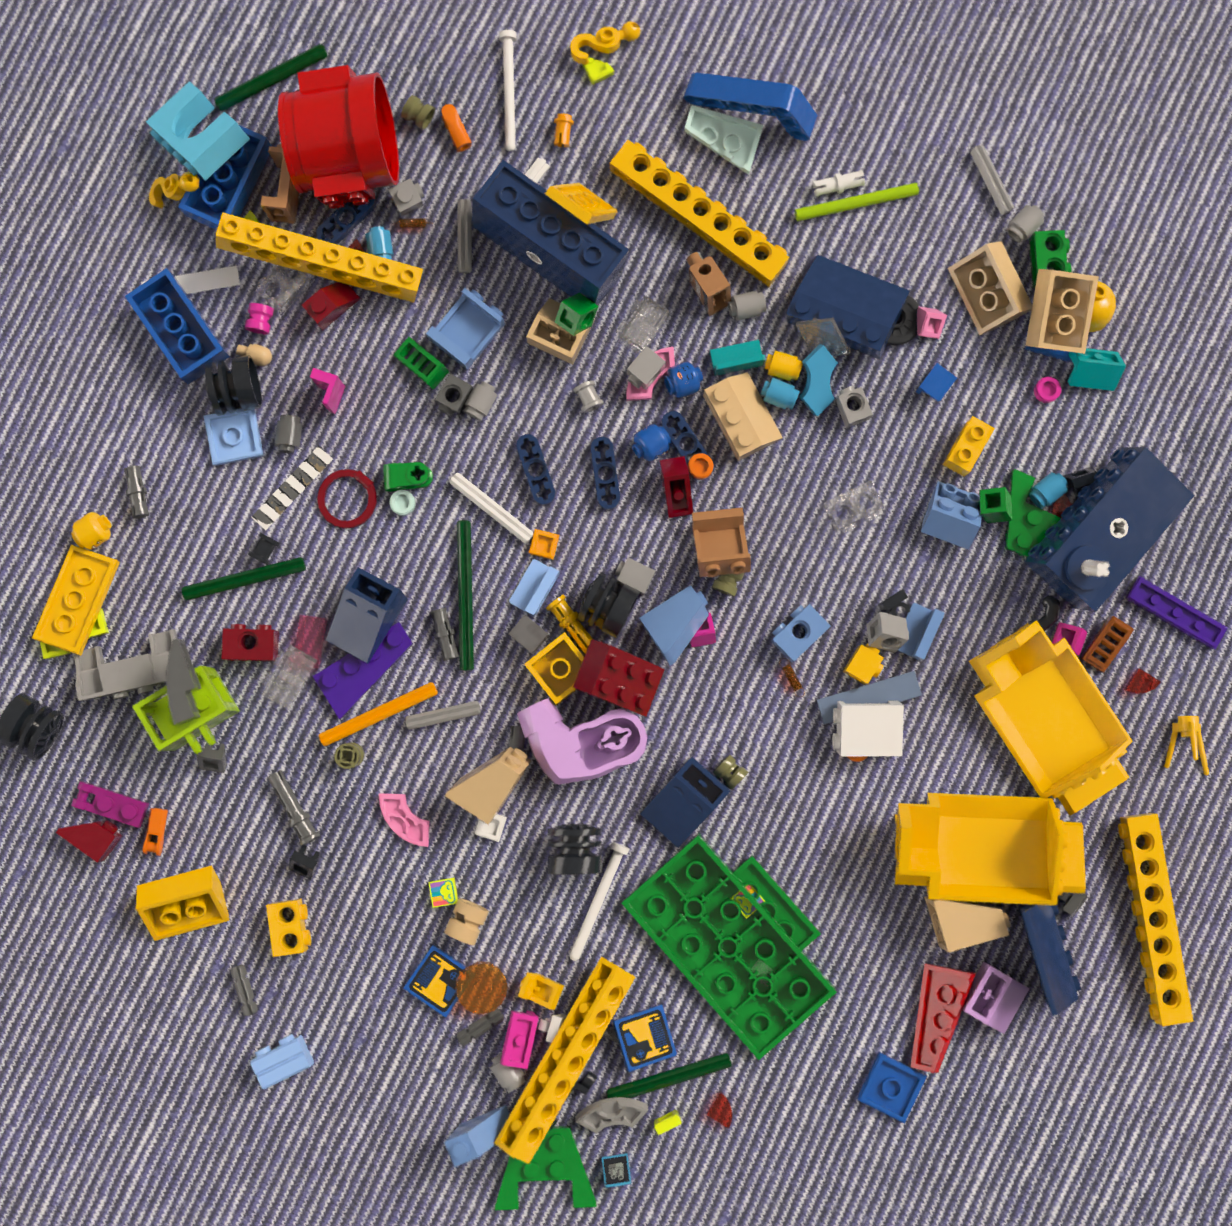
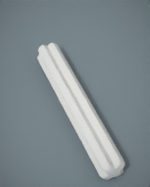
M456 473L450 480V484L522 542L528 543L533 537V532L461 474Z

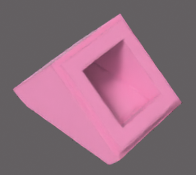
M918 307L917 335L939 339L947 315L937 309Z

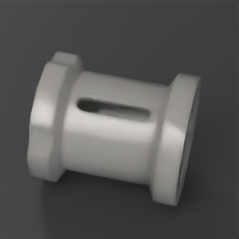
M594 380L584 382L573 389L574 393L579 395L584 406L582 408L584 413L591 412L604 404L595 391Z

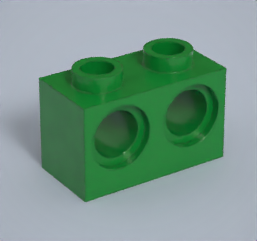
M1065 230L1035 231L1029 238L1032 288L1036 287L1038 269L1047 270V267L1050 266L1055 268L1056 271L1071 272L1070 262L1067 263L1070 242L1065 237ZM1045 242L1052 243L1055 246V251L1048 250Z

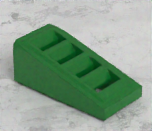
M408 337L393 354L397 360L432 389H435L449 373V370L411 337ZM414 347L416 350L406 360L404 357ZM422 354L423 356H422V357L418 360V362L413 366L412 364H413V363L415 362V360ZM430 361V364L421 373L420 370Z

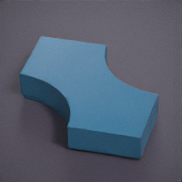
M819 344L802 361L806 369L807 381L799 398L815 416H819L835 400L830 388V378L838 362L822 344Z

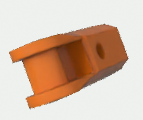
M452 104L444 105L441 111L442 120L457 152L470 148L472 142L456 108Z
M150 808L147 832L143 844V854L148 852L156 853L157 856L162 854L168 815L167 809ZM152 835H158L157 843L151 842Z

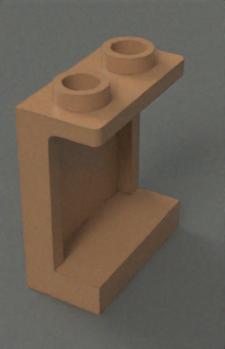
M278 144L277 147L269 146L268 152L276 166L281 168L277 197L262 196L261 207L270 221L295 224L299 192L295 189L290 178L282 144Z
M743 507L692 513V529L699 577H716L725 574L738 575L744 572H751L750 553H748L744 529Z

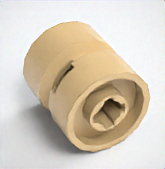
M459 898L453 911L455 917L450 918L444 933L466 944L475 945L480 934L478 926L484 924L489 910L476 903Z

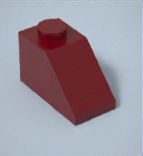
M335 282L319 289L302 304V307L323 331L358 302L360 297L348 284Z
M685 456L660 460L668 517L691 515L693 513V504Z
M107 820L105 822L99 821L58 828L56 831L59 836L97 863L105 861L122 838V835L117 832L118 827Z

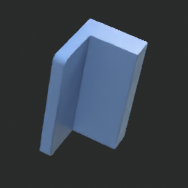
M913 603L910 607V612L906 616L909 640L897 651L919 661L924 660L945 613L937 609L930 610L917 603Z

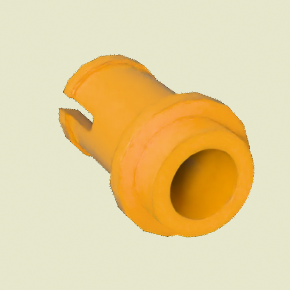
M560 113L554 119L556 124L554 146L562 147V144H564V148H567L570 145L571 126L574 125V121L571 115Z

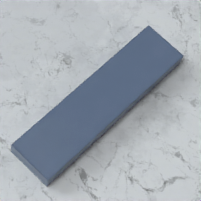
M915 671L821 698L816 700L823 724L833 722V709L837 708L838 701H843L846 704H888V701L901 702L921 696L922 693Z

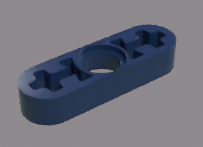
M376 199L368 200L369 204L367 206L365 204L358 207L360 214L358 215L351 207L353 202L344 203V207L335 210L318 227L316 232L317 239L338 245L375 209ZM344 212L352 213V222L342 224L340 222L341 214ZM334 222H336L338 227L342 229L341 232H339L337 228L335 229V226L333 224ZM325 231L332 232L334 238L332 240L329 238L325 239L323 233Z
M670 411L663 416L662 426L669 434L671 443L680 457L685 456L687 467L689 463L687 457L693 455L697 449L701 453L708 455L679 412ZM668 419H678L679 422L677 423V427L680 430V432L683 429H685L687 432L681 433L676 439H674L673 436L677 435V432L673 427H667L669 423ZM681 439H692L694 442L693 449L690 451L682 450L679 445Z
M522 435L518 439L516 447L533 498L541 506L550 505L554 501L556 493L539 442L533 435ZM529 440L530 444L535 443V446L532 447L534 457L539 454L540 458H532L527 462L524 461V459H529L527 450L521 449L524 446V441ZM534 463H538L543 467V473L538 477H533L529 474V467ZM545 478L548 479V482H543L545 490L551 491L548 494L547 500L537 497V494L540 493V488L538 484L533 486L532 482H540Z
M598 437L591 444L597 500L602 509L610 511L617 508L620 503L614 448L610 439ZM599 443H604L605 447H609V450L605 451L606 460L611 458L612 462L604 461L596 464V460L601 461L600 452L595 451V448L599 447ZM602 467H609L613 472V476L611 479L604 481L599 478L598 471ZM615 483V487H610L611 496H616V499L612 500L611 505H607V502L601 499L606 496L605 487L600 489L599 485L608 486Z

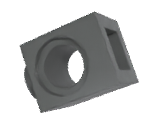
M450 373L435 398L436 403L439 405L438 409L449 416H452L453 413L460 416L465 407L464 404L473 389L472 385ZM458 392L460 398L458 401L451 403L447 401L448 394Z

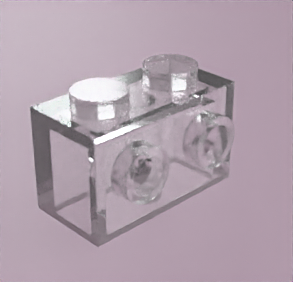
M290 645L286 652L280 651L273 663L277 666L274 673L269 671L262 683L266 686L262 695L289 710L315 666L317 659Z

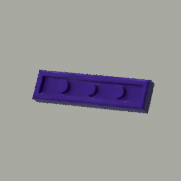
M1141 576L1136 577L1125 597L1126 600L1212 650H1216L1228 629L1225 625Z

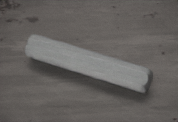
M984 145L975 146L970 151V154L1000 213L1004 215L1014 209V205Z
M469 199L458 200L459 273H471L472 213L471 201Z
M473 701L405 717L407 728L412 730L479 715L481 710L479 702Z

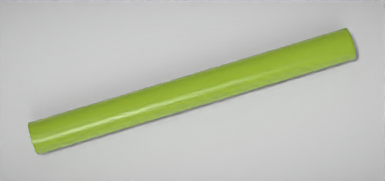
M911 183L795 209V218L798 222L919 195L918 184Z

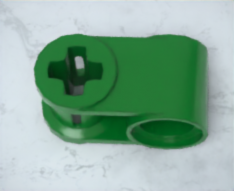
M421 462L389 463L383 465L384 488L387 492L425 488L433 481V472ZM419 470L425 473V475L420 477V480L415 477V475L419 474Z

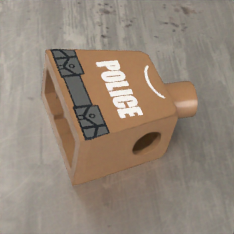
M699 252L689 255L686 261L690 266L688 268L690 283L708 315L711 316L728 307V302L731 301L730 284L713 258L708 256L703 259Z

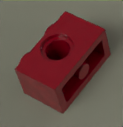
M231 624V629L223 628L221 659L227 661L278 662L279 631L272 630V625H256V629H246L245 624ZM249 636H254L256 645L248 650L245 646V641Z

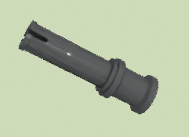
M282 770L268 776L267 779L288 814L290 828H294L300 839L299 845L302 847L319 838L321 834L315 831L309 820L310 814L307 811H303Z

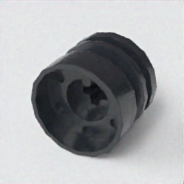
M250 355L233 358L231 370H229L224 360L218 362V368L214 362L205 365L207 394L218 416L225 415L226 407L230 413H235L237 400L244 411L262 407L260 381L254 361Z
M600 572L598 577L589 585L581 601L577 620L584 622L588 614L591 613L593 616L589 626L593 627L601 618L604 620L601 632L617 639L640 591L624 584L617 593L613 591L616 579L612 577L607 587H605L603 584L607 574Z
M20 693L8 704L0 717V743L9 748L18 746L20 754H27L31 760L38 761L55 742L63 725V713L56 710L52 711V708L49 706L40 708L38 700Z
M562 824L554 828H548L549 836H559L558 841H548V846L559 848V853L548 856L549 874L581 875L602 873V855L590 853V848L602 845L599 840H590V836L601 835V828L587 824Z

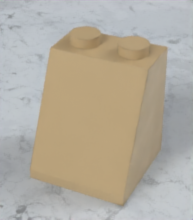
M509 747L461 777L450 788L445 797L489 825L505 804L531 763V760L520 749Z
M928 896L924 897L938 945L948 953L1009 935L1007 928H1010V921L1007 913L1002 912V909L982 903L928 899Z

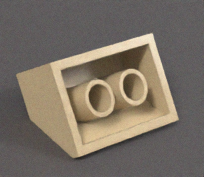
M1002 241L988 243L948 268L979 335L1005 325L1032 310V303Z
M1038 269L1025 346L1085 354L1099 276Z
M748 372L728 377L704 389L703 397L737 461L783 438Z

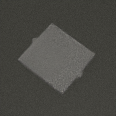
M813 318L812 320L797 322L796 326L810 352L819 344H822L833 357L850 354L851 351L834 318Z

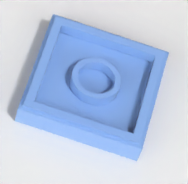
M240 408L236 409L235 413L226 411L225 415L218 416L215 413L204 416L212 465L217 466L264 456L255 409L244 411Z

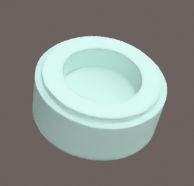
M398 490L390 497V507L397 515L406 516L414 511L416 501L409 491Z

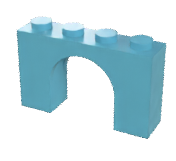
M189 81L153 114L146 123L152 129L150 132L151 136L194 176L198 173L206 181L250 138L238 123L225 112L204 131L188 138L192 129L214 109L204 94Z

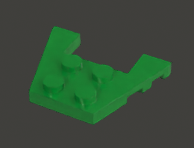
M1014 469L1011 472V491L1009 492L1012 499V521H1007L1005 549L1028 558L1030 549L1036 544H1040L1046 537L1045 532L1048 528L1057 524L1061 517L1026 503L1035 477Z
M554 1126L553 1129H549L529 1164L512 1156L509 1157L496 1200L495 1210L519 1209L518 1182L572 1180L573 1208L597 1207V1200L592 1191L570 1126Z

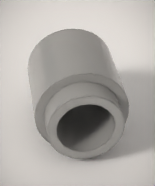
M1025 205L1009 222V227L1006 229L1008 235L1018 243L1027 240L1044 223L1042 210L1035 205Z
M752 291L732 296L731 301L728 302L730 316H734L737 321L760 316L762 312H766L764 294Z
M484 381L481 384L475 383L464 404L466 406L464 412L482 421L484 416L487 417L498 396L494 392L496 388Z
M501 1052L491 1059L493 1064L489 1068L502 1089L506 1088L507 1092L510 1093L526 1081L521 1068L505 1066L500 1063Z

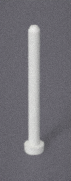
M503 30L499 32V40L503 42L505 147L507 151H514L513 42L517 40L515 31Z
M613 842L611 849L614 850L570 953L571 960L577 961L580 958L623 854L627 855L630 850L621 844Z

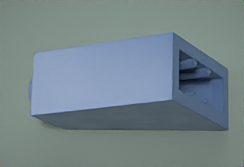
M691 585L639 618L646 632L670 666L676 662L709 616L705 607L708 604L706 598L701 591L696 593Z
M506 1105L461 1123L446 1139L444 1143L454 1167L480 1157L496 1145L494 1142L510 1116Z

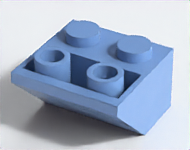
M937 481L923 519L921 532L969 550L981 526L980 496L976 493L956 488L952 484Z

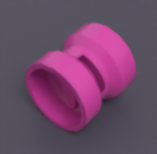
M249 303L248 313L250 318L246 320L244 329L253 333L268 335L271 327L268 322L273 317L274 309L264 304Z

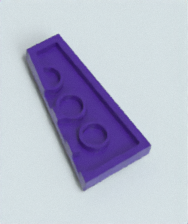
M398 622L390 628L368 664L351 654H347L313 676L340 720L381 679L382 675L413 645V642L402 624Z

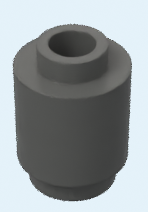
M280 415V420L277 421L274 446L279 447L280 452L294 453V450L300 449L302 433L300 417Z

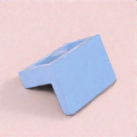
M533 559L509 602L535 617L560 572L551 566L548 567Z

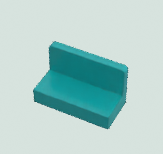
M759 340L709 351L714 376L764 366L766 360L765 355H762Z
M1086 348L1085 354L1069 352L1068 355L1074 364V368L1068 383L1070 386L1114 391L1126 365L1120 354L1115 351Z

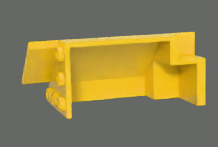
M1036 620L1031 624H1025L1015 633L1005 637L991 646L990 649L969 660V663L985 686L974 697L1040 798L1052 796L1055 799L1058 797L1070 816L1129 778V775L1117 758L1127 753L1126 748L1133 741L1065 638L1052 644Z
M927 793V804L898 803V811L895 814V885L926 886L928 899L1036 905H1057L1058 895H1062V893L1085 894L1082 822H1063V820H1060V809L1055 807L1053 798Z

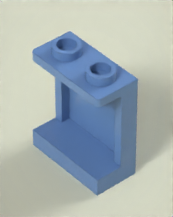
M464 288L461 291L462 296L435 328L432 326L427 331L426 335L432 343L468 370L503 328L505 322L502 318L504 314L494 305L487 306L482 302L484 298L477 291L472 289L470 292Z

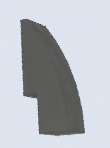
M177 638L172 640L168 656L167 695L174 724L181 725L200 718L192 692L202 688L184 640Z

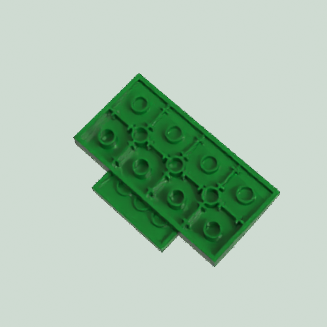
M698 833L621 903L758 1060L837 993L834 985L803 952V949L821 935V932L753 855L732 871ZM746 885L754 887L758 892L756 897L750 893L745 887ZM739 890L757 909L747 919L741 913L739 902L730 899ZM760 896L765 900L762 903L758 902Z

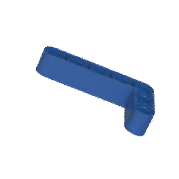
M692 73L683 96L686 102L695 106L775 116L791 137L801 141H808L810 139L817 119L816 112L801 90L786 83Z

